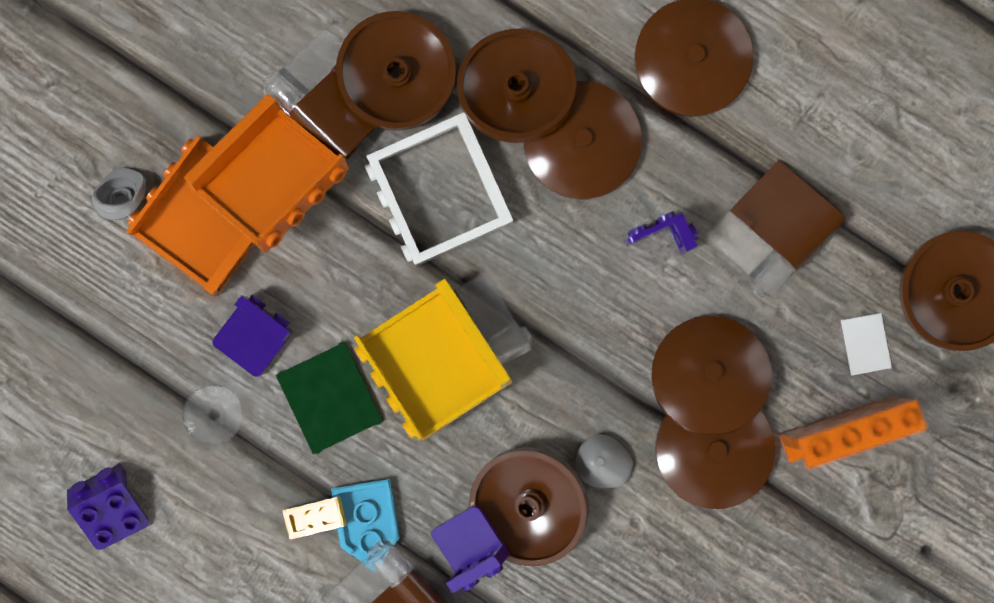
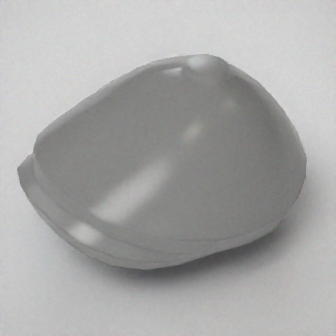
M119 168L111 171L93 191L92 203L95 211L103 218L110 220H121L129 217L143 200L146 191V178L141 173L132 169Z
M596 435L585 440L579 446L575 455V467L578 476L586 484L597 488H616L622 486L630 477L633 469V461L630 454L617 440L606 435Z

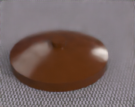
M677 0L656 11L642 28L635 46V71L644 92L662 109L685 117L707 116L727 107L743 91L753 67V47L744 24L727 7L711 0Z
M382 12L361 21L346 36L337 57L336 76L343 100L357 117L380 129L402 131L427 123L447 104L455 83V58L446 37L428 20L408 12Z
M526 29L503 30L483 38L471 48L463 59L457 77L458 98L462 111L469 122L481 133L503 142H530L550 134L568 117L576 97V73L566 51L550 37Z
M576 81V97L568 117L550 134L534 141L524 142V153L534 176L550 191L569 199H595L616 190L633 172L641 152V128L633 108L618 92L600 83Z
M969 231L944 233L927 240L919 246L906 262L899 286L901 307L912 329L928 343L951 351H971L983 348L994 342V240Z
M704 316L683 322L665 336L653 359L651 383L659 406L674 423L696 434L717 436L741 429L758 415L770 393L772 369L764 346L749 329L727 318Z
M761 411L741 429L717 436L700 435L685 430L665 415L657 432L655 455L664 481L680 498L702 508L725 509L747 501L763 487L774 464L775 440L771 426Z
M529 447L515 448L495 456L479 472L470 492L469 508L474 505L481 507L510 552L506 561L514 564L542 566L563 558L576 546L587 525L589 503L580 477L563 459L542 449Z

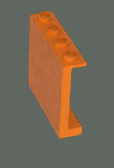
M267 94L183 178L197 195L266 254L271 248H275L281 243L283 235L291 227L297 226L303 220L305 213L313 205H317L323 200L326 192L334 184L343 180L349 167L342 154L338 156L281 110L277 101Z
M196 136L194 140L190 138L181 149L183 155L178 162H172L163 174L165 179L160 186L153 187L145 198L147 203L143 209L135 211L127 223L129 228L126 232L138 238L191 277L211 295L218 296L255 244L197 195L183 178L213 148L202 138Z
M888 397L780 433L779 436L788 462L792 463L804 459L806 468L811 469L925 431L927 427L916 399Z

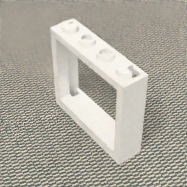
M464 112L367 155L369 164L364 166L371 181L377 179L381 190L377 192L383 208L389 206L393 218H390L389 222L395 235L401 234L405 241V245L401 246L407 262L413 261L416 266H419L513 224L512 216ZM454 128H458L498 218L420 253L379 162Z

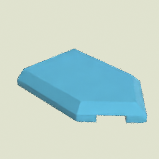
M390 479L331 488L332 498L341 497L347 521L346 526L337 528L340 547L375 572L400 538Z

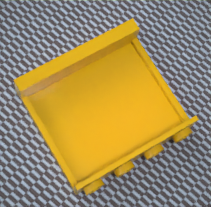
M446 279L435 285L437 289L361 338L359 336L354 337L358 344L354 348L355 352L363 363L368 361L374 369L370 375L379 388L384 386L390 396L386 400L395 414L400 411L406 421L402 423L405 431L411 439L416 436L421 442L513 383Z

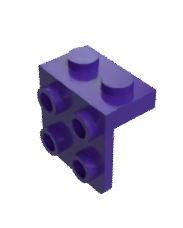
M672 211L655 220L656 225L649 229L646 224L630 230L628 232L629 238L624 241L627 247L669 228L680 253L683 254L698 247L696 240H699V235L693 223L687 224L683 213L675 216Z
M253 294L250 298L241 295L234 304L237 306L236 310L215 336L212 343L214 347L251 375L258 377L262 375L294 331L288 328L290 322L276 312L274 315H271L264 309L266 304Z
M120 463L113 467L104 468L97 475L86 481H79L67 490V510L97 550H102L149 525L148 517L127 488L126 471Z
M474 505L435 527L431 532L433 540L454 570L453 575L446 582L452 593L461 588L464 591L471 589L479 583L478 579L484 575L490 578L498 574L503 569L502 564L510 554L487 516L478 505Z

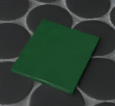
M340 342L337 346L285 371H280L275 375L313 455L319 454L322 450L363 430L379 425L383 421L346 342Z

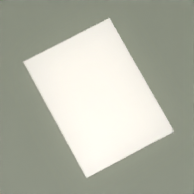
M881 313L840 320L851 376L892 368Z

